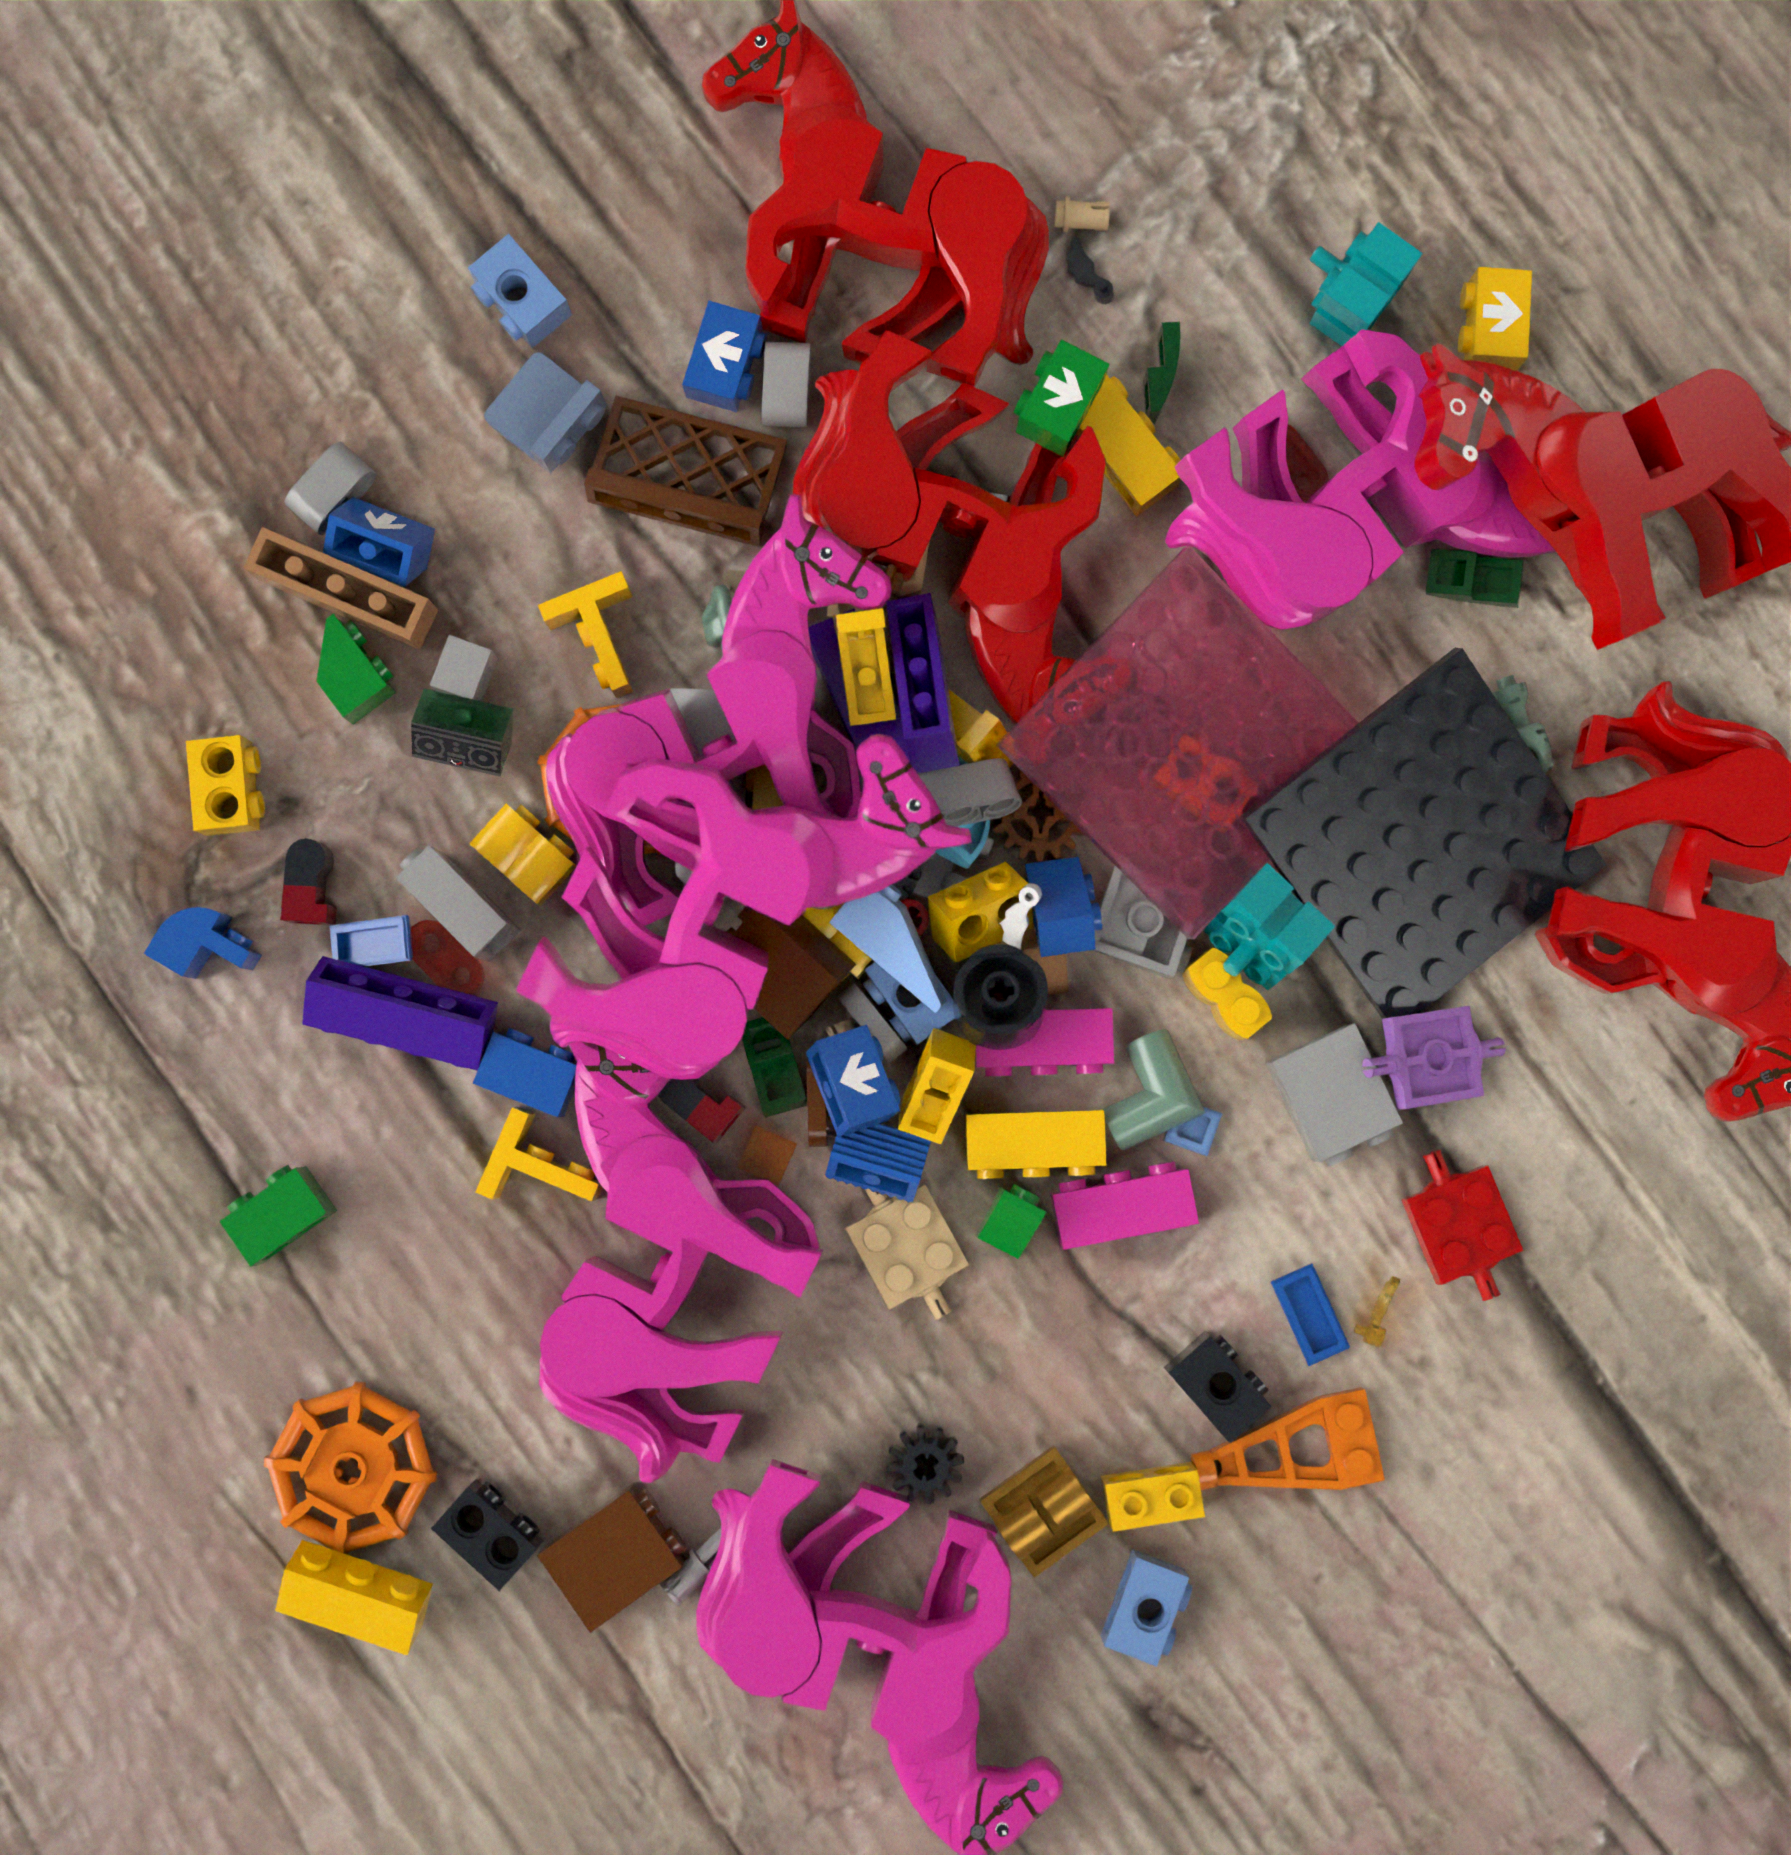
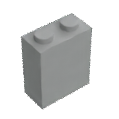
M428 845L424 850L421 847L416 848L402 861L400 867L403 871L395 878L473 957L490 962L522 931L447 854Z
M1355 1023L1344 1025L1265 1062L1311 1160L1314 1162L1325 1160L1328 1166L1335 1165L1353 1156L1350 1148L1367 1141L1368 1146L1372 1147L1392 1138L1394 1134L1391 1129L1403 1124L1381 1076L1367 1078L1363 1073V1070L1373 1069L1376 1066L1362 1067L1363 1060L1372 1057Z

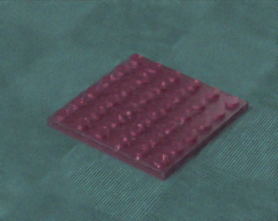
M1187 546L1173 558L1003 736L996 746L1187 939L1194 940L1269 859L1240 816L1357 725L1358 721L1190 546Z

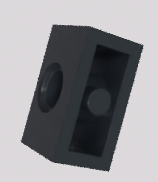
M1203 1332L1163 1368L1229 1443H1232L1272 1407L1263 1397L1269 1389L1251 1369L1245 1375L1233 1362L1239 1355L1221 1335L1213 1339L1209 1334ZM1219 1372L1229 1373L1232 1380L1229 1391L1223 1395L1211 1394L1209 1389L1211 1378Z

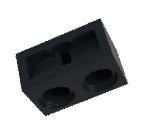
M476 1479L430 1529L500 1592L544 1540L537 1535L540 1529L533 1520L523 1513H519L516 1516L503 1504L506 1498L498 1488L487 1481L482 1484ZM466 1505L478 1506L483 1511V1525L472 1526L467 1523L463 1515ZM502 1536L513 1538L519 1547L518 1556L506 1557L502 1555L497 1547L498 1538Z

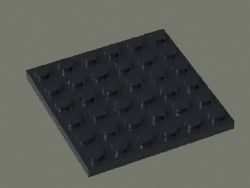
M1456 647L1240 816L1279 874L1294 887L1292 892L1302 904L1309 901L1335 925V928L1325 939L1382 1019L1421 1013L1551 910L1557 889L1568 886L1576 890L1606 866L1594 845L1569 852L1565 851L1573 815L1463 648Z

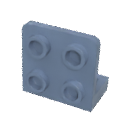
M537 352L527 360L488 407L484 418L488 425L551 474L558 465L564 464L571 457L576 448V443L587 430H592L599 423L607 405L601 390L587 379L583 384L579 383L543 353Z

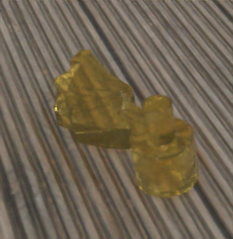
M1392 1276L1389 1281H1386L1374 1305L1371 1321L1367 1328L1356 1324L1354 1333L1364 1336L1363 1342L1378 1348L1381 1347L1386 1335V1329L1380 1327V1324L1400 1283L1399 1278Z

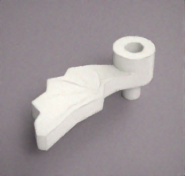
M1034 883L1025 885L1019 893L1020 902L1015 903L1005 911L1006 918L1000 923L1004 930L1002 941L1021 949L1023 935L1029 925L1028 911L1038 903L1042 896V891L1038 885Z

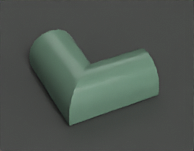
M1162 1029L1149 1033L1126 1046V1051L1144 1090L1102 1109L1104 1110V1117L1109 1130L1122 1151L1206 1113L1168 1030Z

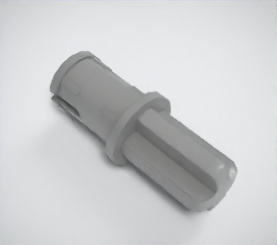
M721 1528L697 1551L691 1549L688 1552L690 1557L684 1562L682 1568L660 1583L661 1588L665 1592H669L667 1594L668 1597L676 1605L680 1606L706 1580L717 1555L721 1539Z

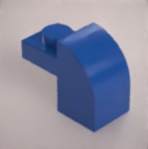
M201 907L181 910L166 919L143 953L180 976L193 979L197 978L212 952L240 968L252 971L262 957L260 953L250 948L254 941L232 928H229L227 933H224L233 918L232 916Z

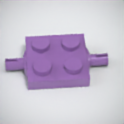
M1462 1006L1382 1019L1387 1048L1386 1056L1365 1058L1362 1067L1379 1066L1378 1068L1363 1070L1367 1078L1389 1074L1392 1080L1396 1109H1410L1484 1096L1481 1078L1482 1059L1496 1056L1501 1057L1505 1054L1506 1048L1490 1049L1493 1046L1505 1045L1501 1037L1479 1041L1473 1029L1470 1006Z

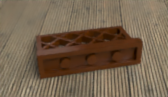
M615 395L593 468H589L584 486L588 503L759 547L764 533L765 519L787 448V440ZM622 412L641 416L647 427L625 437L618 424ZM672 424L684 427L690 438L668 448L659 431ZM615 434H616V436L618 437L619 441L613 443V440H614V437H615ZM652 435L662 452L640 462L631 445ZM715 435L726 438L732 449L711 459L702 442ZM695 446L705 463L684 474L674 457ZM756 447L773 450L774 455L771 463L757 470L753 469L745 456V453ZM624 449L634 464L632 468L622 473L605 470L608 457ZM738 457L748 475L727 485L717 468ZM668 460L677 478L664 485L652 482L646 471ZM711 472L721 488L705 496L695 493L689 482ZM767 476L765 485H763L760 479ZM754 483L761 494L758 509L738 504L732 493ZM681 486H683V487L685 488V490L678 489V488L681 487ZM726 497L728 501H724L721 499Z

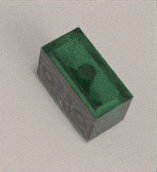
M424 688L411 721L412 757L501 777L512 745L513 708Z

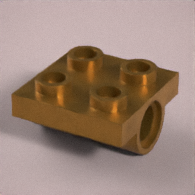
M1055 1445L980 1498L981 1504L993 1519L997 1529L1014 1554L1024 1563L1033 1578L1037 1577L1109 1524Z

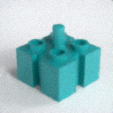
M1380 222L1375 225L1369 235L1363 231L1357 235L1346 251V256L1343 260H1340L1322 246H1318L1310 257V262L1326 272L1328 276L1321 284L1320 291L1311 303L1317 310L1309 324L1340 346H1343L1362 329L1370 331L1379 316L1404 285L1423 254Z
M1268 863L1258 870L1248 882H1245L1201 928L1218 950L1223 953H1231L1233 951L1223 964V968L1228 974L1237 976L1243 970L1251 981L1262 985L1267 991L1279 983L1287 973L1290 974L1301 966L1335 928V925L1309 901L1302 904L1291 893L1294 887Z

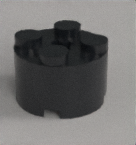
M990 945L973 953L963 966L960 967L954 981V1016L967 1040L974 1045L988 1049L1006 1050L1020 1046L1034 1038L1044 1019L1048 997V983L1043 968L1036 960L1034 961L1024 954L1023 950L1011 945ZM1003 993V998L1006 1002H997L994 994Z

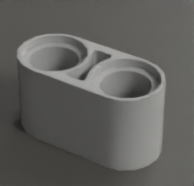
M766 341L762 391V426L807 428L811 343Z
M337 442L330 446L291 488L286 496L285 505L317 534H326L329 514L352 497L360 499L373 484L376 471L344 443Z

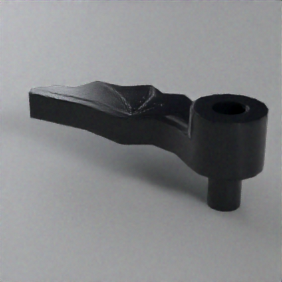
M1073 237L1070 243L1071 250L1066 254V259L1069 262L1068 274L1075 277L1077 284L1094 288L1095 299L1098 303H1110L1114 298L1112 283L1099 277L1094 272V262L1084 252L1078 238Z

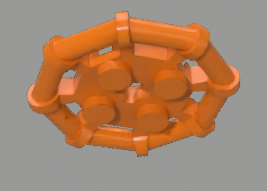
M355 1381L353 1386L309 1400L300 1398L292 1405L294 1411L270 1455L264 1457L263 1465L268 1468L282 1515V1520L280 1521L285 1529L289 1526L318 1543L344 1554L393 1538L399 1540L404 1538L409 1533L408 1526L430 1484L437 1480V1471L432 1468L418 1420L421 1415L416 1409L410 1411L367 1388L366 1382ZM348 1407V1421L340 1422L327 1428L324 1427L319 1415ZM364 1408L394 1423V1425L384 1433L361 1421ZM304 1429H306L314 1437L302 1458L291 1456ZM402 1434L412 1467L399 1468L398 1452L392 1444V1441ZM354 1458L358 1461L357 1467L361 1470L360 1478L353 1476L349 1481H345L341 1478L344 1470L338 1466L340 1460L347 1462ZM292 1471H299L301 1479L304 1477L307 1488L305 1490L307 1499L299 1504L289 1473ZM396 1481L410 1483L396 1511H394L385 1503ZM313 1507H316L337 1519L335 1529L306 1513ZM374 1512L380 1521L378 1524L353 1532L351 1530V1519L364 1513Z

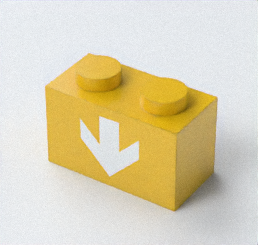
M1478 267L1470 280L1463 283L1460 295V308L1466 310V325H1462L1459 331L1458 352L1464 353V360L1493 363L1517 371L1528 359L1532 270Z

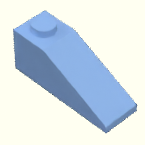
M891 884L866 897L845 902L829 923L936 1013L947 1000L906 906L898 900L902 895L901 892Z

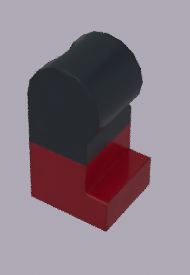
M305 838L297 840L288 848L285 859L281 921L295 924L336 925L337 908L325 904L326 877L333 869L334 857L330 849L324 844Z
M672 1078L658 1094V1097L665 1105L712 1143H719L746 1108L733 1096L728 1095L720 1103L701 1088L698 1078L686 1080Z

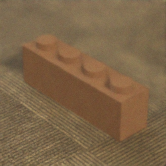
M264 527L261 528L243 567L261 582L418 650H421L438 613L436 606L426 597Z

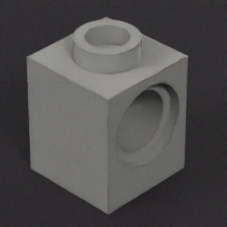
M449 635L430 686L441 694L439 701L460 710H465L467 704L480 708L499 658L490 649Z

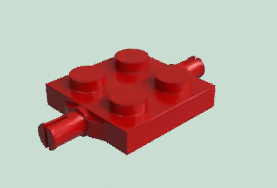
M1441 1149L1423 1155L1422 1157L1427 1164L1433 1181L1422 1191L1405 1197L1401 1201L1436 1285H1444L1462 1276H1473L1482 1301L1498 1297L1501 1293L1497 1288L1490 1269L1500 1260L1524 1250L1489 1166L1482 1165L1463 1174H1450Z

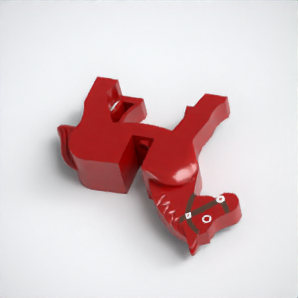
M1441 344L1434 345L1432 353L1424 352L1420 355V361L1428 381L1418 395L1423 401V410L1427 421L1425 434L1414 462L1419 480L1432 490H1442L1469 475L1476 467L1478 454L1486 451L1506 480L1509 494L1515 507L1554 548L1567 566L1575 586L1582 592L1590 604L1593 615L1591 638L1597 650L1633 636L1666 619L1656 600L1642 525L1643 520L1673 507L1680 514L1694 538L1700 566L1699 588L1704 599L1791 562V467L1780 453L1791 446V431L1776 422L1765 411L1755 390L1739 375L1719 368L1703 371L1621 415L1620 411L1585 412L1577 403L1562 392L1537 378L1493 363L1473 360L1462 361ZM1755 531L1761 542L1762 556L1755 538Z

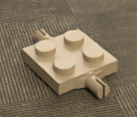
M922 1185L918 1187L913 1202L909 1203L904 1199L890 1198L887 1194L881 1195L879 1192L877 1194L870 1189H865L874 1207L871 1208L864 1218L844 1229L887 1309L890 1310L910 1298L923 1296L934 1316V1320L943 1317L935 1300L938 1302L943 1314H949L952 1309L947 1304L939 1287L949 1276L969 1266L927 1186Z

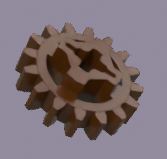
M1043 764L1037 765L1035 775H1029L1028 771L1021 767L1018 771L1019 781L1015 782L1018 792L1031 786L1030 797L1014 812L996 818L1001 819V824L994 828L993 833L994 835H1007L1008 839L1003 845L1005 850L1012 848L1014 845L1020 848L1018 852L1019 860H1023L1028 852L1034 853L1036 862H1042L1044 853L1047 852L1050 853L1054 860L1060 859L1061 852L1059 847L1063 845L1066 849L1072 851L1076 844L1071 835L1083 836L1086 832L1082 825L1077 824L1078 820L1086 819L1089 816L1088 810L1078 808V804L1086 798L1085 792L1076 794L1072 792L1071 789L1076 782L1074 777L1066 782L1059 780L1061 768L1056 767L1051 776L1045 775ZM1049 787L1058 791L1067 803H1058L1049 794ZM1039 795L1040 804H1043V811L1051 812V816L1046 817L1040 833L1038 832L1039 824H1036V818L1028 816L1027 813L1033 811ZM1011 823L1021 824L1030 833V841L1018 835ZM1068 823L1065 832L1060 837L1048 842L1049 831L1055 825Z

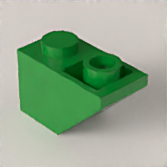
M333 613L326 618L316 682L341 716L354 725L396 694L388 682L394 675L378 655L371 659L363 649L362 645L368 640L352 620L344 623Z
M1013 1184L1010 1192L1000 1187L976 1237L1019 1259L1046 1214L1045 1210L1037 1206L1041 1198Z

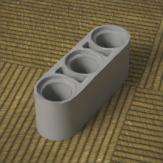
M989 759L918 774L933 795L947 825L957 827L1000 818L1014 812L1022 804L1018 789L1005 759Z

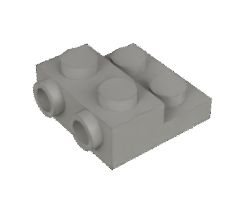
M1117 861L1100 906L1102 930L1095 931L1096 950L1092 951L1127 962L1128 965L1168 979L1174 978L1176 971L1184 972L1191 955L1192 947L1185 945L1190 929L1198 930L1203 920L1207 906L1200 902L1203 891Z

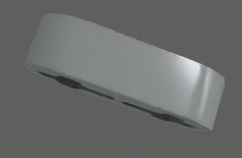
M854 982L836 995L858 1025H867L871 1036L877 1037L881 1044L883 1055L889 1063L907 1050L905 1044Z

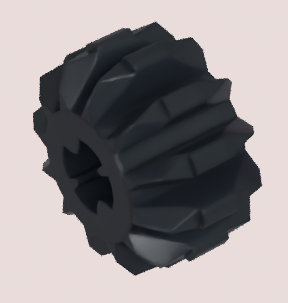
M919 1423L916 1426L917 1439L913 1440L906 1430H902L899 1433V1437L906 1448L898 1445L889 1446L888 1453L900 1459V1461L888 1463L886 1470L889 1474L903 1473L893 1482V1488L899 1491L910 1484L911 1487L907 1496L908 1501L914 1502L918 1497L919 1490L925 1491L926 1503L933 1504V1489L938 1488L946 1498L952 1494L945 1479L954 1483L961 1482L962 1474L950 1467L963 1464L965 1462L964 1455L960 1453L948 1454L955 1449L958 1440L952 1436L943 1443H940L943 1427L937 1425L933 1429L930 1438L926 1437L924 1424ZM922 1453H925L926 1459H928L929 1454L936 1457L933 1460L934 1471L929 1474H925L924 1468L922 1473L915 1470L917 1467L916 1457Z

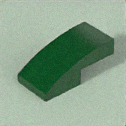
M1180 321L1163 322L1157 336L1159 367L1147 368L1143 379L1145 414L1153 424L1156 423L1163 410L1176 374L1180 352Z
M1431 549L1426 595L1483 605L1519 608L1524 560L1478 557L1476 552Z
M764 1017L747 1021L742 1035V1042L764 1117L767 1118L807 1106V1097L790 1038L786 1039Z

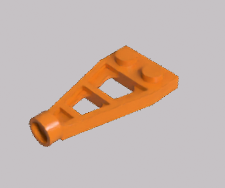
M1362 1387L1317 1396L1242 1433L1232 1443L1226 1441L1210 1450L1191 1454V1463L1198 1470L1201 1490L1223 1485L1342 1490L1385 1480L1366 1390ZM1310 1425H1321L1325 1431L1330 1455L1329 1461L1323 1466H1300L1294 1463L1288 1444L1292 1435ZM1274 1440L1278 1450L1280 1467L1277 1470L1249 1471L1244 1458L1245 1450L1258 1443ZM1214 1460H1218L1221 1463L1219 1474L1216 1472Z

